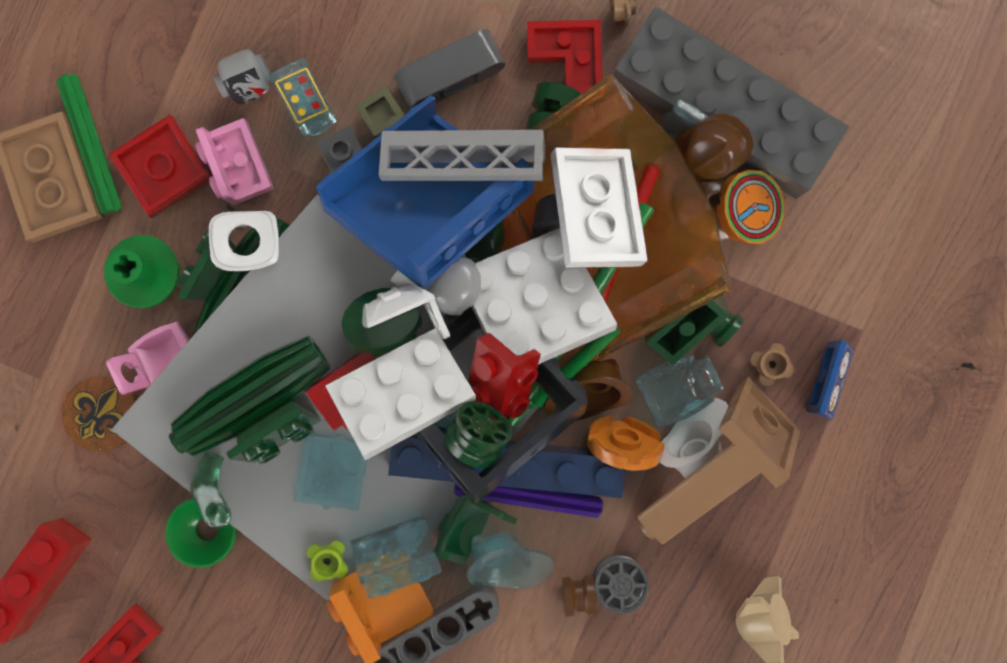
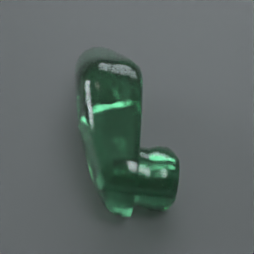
M205 451L191 480L190 489L204 521L209 526L223 528L232 519L231 510L218 487L224 457L210 451Z

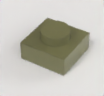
M387 86L355 105L375 139L380 136L382 131L391 127L405 116Z

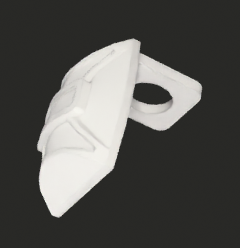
M407 283L406 286L399 289L393 287L390 291L377 294V299L364 305L362 324L363 327L370 328L424 304L431 322L441 338L446 339L450 337L434 295L412 283Z

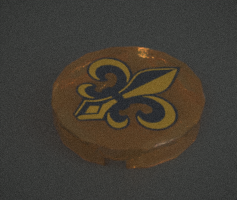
M91 377L78 382L68 392L62 405V424L66 434L76 445L89 451H107L124 445L126 441L111 429L138 400L135 392L122 395L118 391L112 377Z

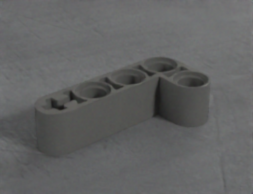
M478 584L434 609L433 614L381 643V657L387 658L391 663H427L488 627L496 620L499 614V597L496 590L487 584ZM480 598L483 603L489 601L488 611L484 612L481 607L473 610L476 599ZM470 612V619L467 622L466 614ZM444 617H452L459 623V628L453 632H446L440 627L439 621ZM411 637H419L425 642L426 648L419 652L413 651L407 646L406 640Z

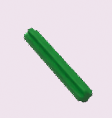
M63 74L57 79L56 83L99 211L103 215L115 214L122 210V203L80 79L76 74Z

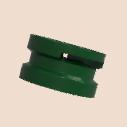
M477 401L464 403L459 408L454 417L455 420L451 422L445 433V443L449 451L461 462L477 468L489 467L496 462L502 449L505 448L511 439L512 429L510 423L502 413L488 404ZM489 414L494 416L497 420L494 421L492 418L489 417ZM502 425L505 432L499 430L497 426Z

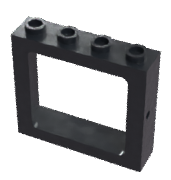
M469 307L460 316L446 314L442 317L450 334V337L442 340L448 350L451 351L475 331L482 328L472 307ZM433 325L430 326L428 329H426V330H425L423 333H421L419 336H421V335H423V334H425V333H427V332H429V331L435 329L434 326H433ZM555 357L538 364V375L535 382L555 403L556 410L499 456L493 465L486 467L480 473H477L472 466L458 460L449 451L445 443V435L435 423L415 433L474 505L585 414L588 400L586 399L587 394L584 388L575 379H567L559 370L560 364Z

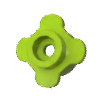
M334 540L329 545L320 546L312 544L309 546L306 555L311 559L310 577L312 580L321 582L346 576L348 565L344 563L343 559L345 551L343 542ZM330 558L331 563L325 564L324 559Z

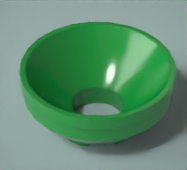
M197 497L182 502L173 510L168 518L165 530L166 543L172 555L184 565L194 568L209 567L222 561L234 547L238 530ZM203 518H212L216 521L218 534L214 539H205L200 535L198 525Z

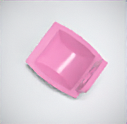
M179 322L170 323L150 331L128 348L129 354L112 357L107 360V367L118 391L122 395L147 389L190 339ZM122 365H126L130 369H136L138 375L134 377L133 383L128 382L123 377L121 372Z

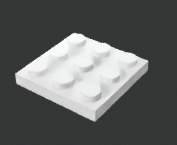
M560 228L475 263L481 275V291L471 307L485 335L491 333L518 357L532 349H536L541 353L540 364L616 330L617 323L587 268L565 267Z

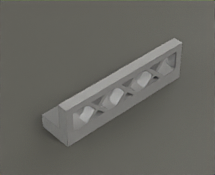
M382 131L379 178L381 181H543V162H545L546 148L544 131ZM523 158L527 162H534V168H516L511 162H518ZM451 162L445 168H434L430 164ZM470 162L492 163L486 168H475ZM390 163H410L405 168H390Z

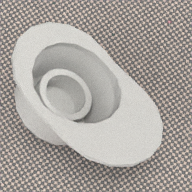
M708 398L689 407L661 442L664 443L665 448L659 463L666 467L676 468L686 479L721 452L720 438L723 433L719 426L726 413L728 404L719 398Z

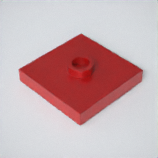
M171 114L107 154L146 215L150 218L157 216L208 183L209 177L213 176L175 117Z

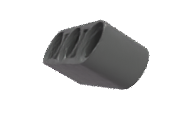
M484 29L402 67L395 73L394 79L409 109L419 105L430 95L435 98V103L490 78L499 73L506 66V62L490 30Z

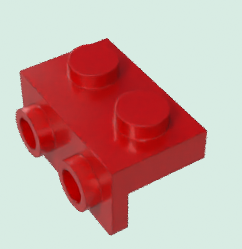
M491 333L478 338L468 378V383L476 395V401L494 407L507 420L520 417L529 406L528 398L532 384L538 375L537 367L541 353L536 349H532L518 357ZM489 414L490 418H492L494 421L497 420L494 416Z

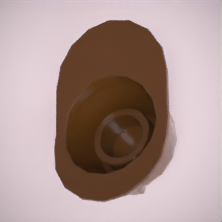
M726 113L712 114L681 133L674 140L671 150L673 161L678 169L689 178L702 182L718 180L742 166L750 158L754 147L753 135L748 126L738 117Z
M615 359L590 361L573 377L584 388L587 394L586 399L588 400L585 414L576 421L626 405L632 400L634 395L632 387L622 380L619 365ZM549 397L546 399L544 407L548 416L556 410L555 403Z

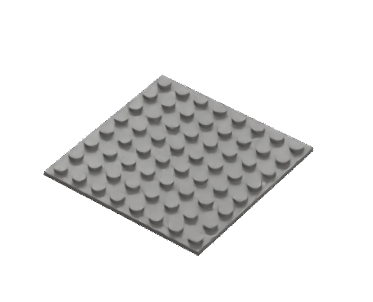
M317 194L279 237L278 261L264 268L250 270L111 430L328 601L330 600L331 583L339 578L336 577L332 580H323L321 582H315L311 579V559L306 555L310 545H329L334 540L343 542L345 545L343 559L344 563L348 565L347 574L397 548L403 550L409 560L441 523L445 514H448L456 504V500L459 497L454 494L455 482L388 476L391 447L365 461L349 429L345 430L343 426H340L333 431L308 397L306 391L294 402L308 411L318 414L322 421L312 426L315 431L305 439L296 443L290 440L279 448L281 453L267 463L260 465L259 462L247 463L230 460L226 452L237 446V438L195 456H191L187 452L179 453L169 439V433L172 432L171 423L207 390L260 356L308 335L319 346L331 367L317 380L319 381L358 354L347 343L341 324L344 312L353 300L372 290L400 288L390 281L397 269L325 213ZM424 304L418 306L422 317L421 329L419 327L416 331V337L433 325ZM480 329L450 351L467 382L477 339L485 335ZM536 405L532 410L527 409L517 427L510 424L512 429L511 439L538 409ZM458 410L435 422L443 434L446 433L451 422L455 420L454 417ZM502 425L497 426L499 430L505 432ZM331 443H332V449H333V450H332V455L329 454V453H331V449H330ZM322 468L328 470L326 474L330 475L329 479L335 475V477L344 481L339 483L341 487L338 488V484L334 482L335 480L332 481V479L328 481V486L325 483L320 485V481L322 482L327 476L321 477V474H319L322 473ZM340 472H341V473H344V472H345V473H349V472H350V473H357V474H354V475H353V474H345V475H344V474H341V476H340V474H337V473H340ZM333 487L335 495H338V499L333 494H331L333 493ZM325 558L324 563L330 564L331 559Z

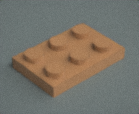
M61 111L0 133V165L26 241L34 243L103 219L66 113Z

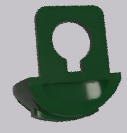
M463 495L456 500V504L450 513H446L438 529L440 533L435 546V554L439 558L465 565L485 528L490 513L513 524H516L518 519L481 500L474 505L467 495Z

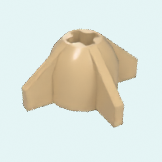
M779 576L764 578L750 598L745 599L736 613V626L739 634L766 663H784L783 646L789 644L791 639H799V632L791 626L789 611L785 600L782 598V583Z

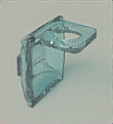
M694 355L685 356L674 365L665 362L647 371L635 380L657 428L679 422L696 414L715 400L713 395L724 391L719 376L708 356L698 360L695 359ZM705 370L710 377L711 383L709 380L706 381L703 373H705Z

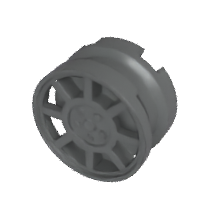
M612 554L603 558L596 565L593 572L595 593L599 602L607 610L618 614H627L642 606L648 595L649 582L646 573L633 558L624 554Z

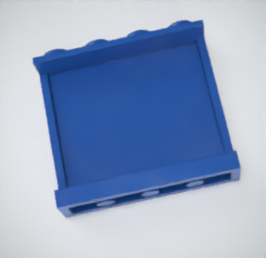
M430 95L384 131H442L458 129L437 115L435 98ZM382 133L365 148L357 151L350 160L335 172L328 174L316 186L325 213L424 290L534 192V181H381L379 178ZM523 158L514 164L516 168H534L532 164ZM451 162L430 164L434 168H445ZM492 162L470 163L475 168H486ZM390 163V168H405L410 163Z

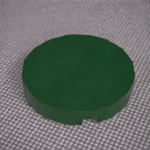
M380 288L366 292L353 300L345 310L341 321L343 334L347 343L354 351L363 354V351L371 353L374 357H381L416 338L415 333L419 327L421 329L422 325L419 307L366 328L362 324L364 305L377 299V294L390 291L391 288Z

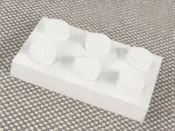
M555 148L550 156L565 267L642 266L646 263L647 255L630 149Z
M436 328L326 385L333 402L365 461L456 412L464 403L476 401L475 393Z

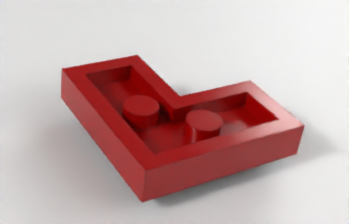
M601 19L527 21V62H564L565 85L576 89L583 97H602Z
M135 604L78 663H142L137 657L164 629L138 604Z

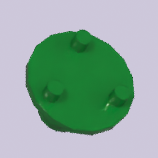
M133 235L121 240L110 251L104 268V279L109 292L120 303L132 308H152L164 303L174 293L175 285L180 277V264L175 252L165 241L150 235Z

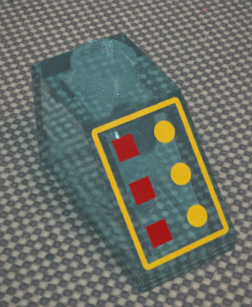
M301 58L269 73L293 121L304 136L308 134L311 136L322 134L331 128L330 124L337 121L318 79L305 58Z

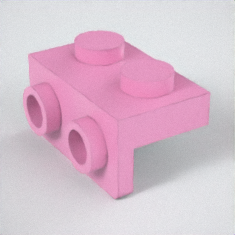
M244 118L210 132L204 127L196 129L200 141L195 143V146L203 163H209L213 176L209 177V182L217 198L222 197L234 206L274 190L250 126Z

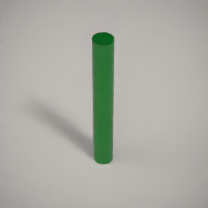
M616 327L615 331L586 343L559 370L568 380L573 378L620 334V329ZM542 389L534 398L535 405L539 408L545 405V401L548 398V395Z

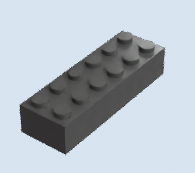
M656 6L615 68L610 82L613 86L674 124L679 123L681 127H684V130L689 129L712 114L726 113L738 117L750 129L754 144L750 158L742 166L750 170H761L770 175L782 191L795 199L811 189L850 127Z

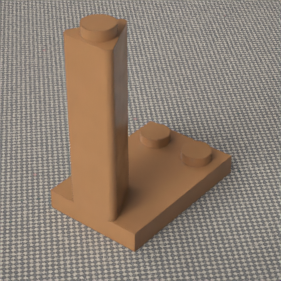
M749 377L737 385L719 426L722 433L732 443L637 515L640 529L648 538H656L661 544L666 543L760 473L775 488L789 480L800 430Z

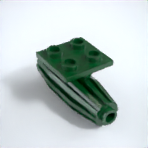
M276 217L278 237H280L290 224ZM252 227L236 247L229 238V246L238 255H251L257 251L260 245L259 233ZM207 231L195 252L201 254L195 267L187 265L175 285L181 288L177 296L184 301L187 299L205 300L192 337L250 272V270L226 271L216 267L210 257L209 232Z
M309 335L260 356L207 390L171 423L172 432L169 433V439L172 445L181 454L187 452L191 456H195L237 438V446L226 452L230 460L247 463L259 462L260 465L271 461L281 453L279 449L290 440L296 443L305 439L315 431L312 426L322 421L318 414L308 411L294 401L331 368L329 362Z

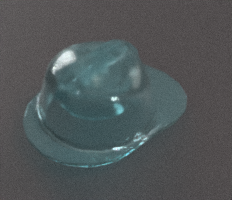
M510 532L476 535L471 542L473 564L469 567L466 576L468 582L475 586L526 588L545 581L552 574L554 563L553 559L546 553L525 549L519 539Z

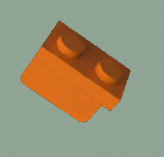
M398 548L348 573L343 578L333 581L329 595L330 600L327 601L329 612L336 623L342 621L348 632L345 635V639L350 651L355 657L360 655L364 663H374L381 659V643L415 626L433 614V606L404 551Z

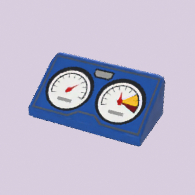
M839 340L826 344L806 408L808 413L830 420L834 418L854 354V349L848 342Z

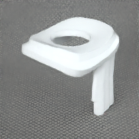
M269 211L223 212L214 216L209 223L210 257L215 266L226 271H248L264 268L276 263L279 259V237L275 215ZM246 226H251L256 229L260 236V245L257 251L247 256L234 253L228 242L232 230H244Z

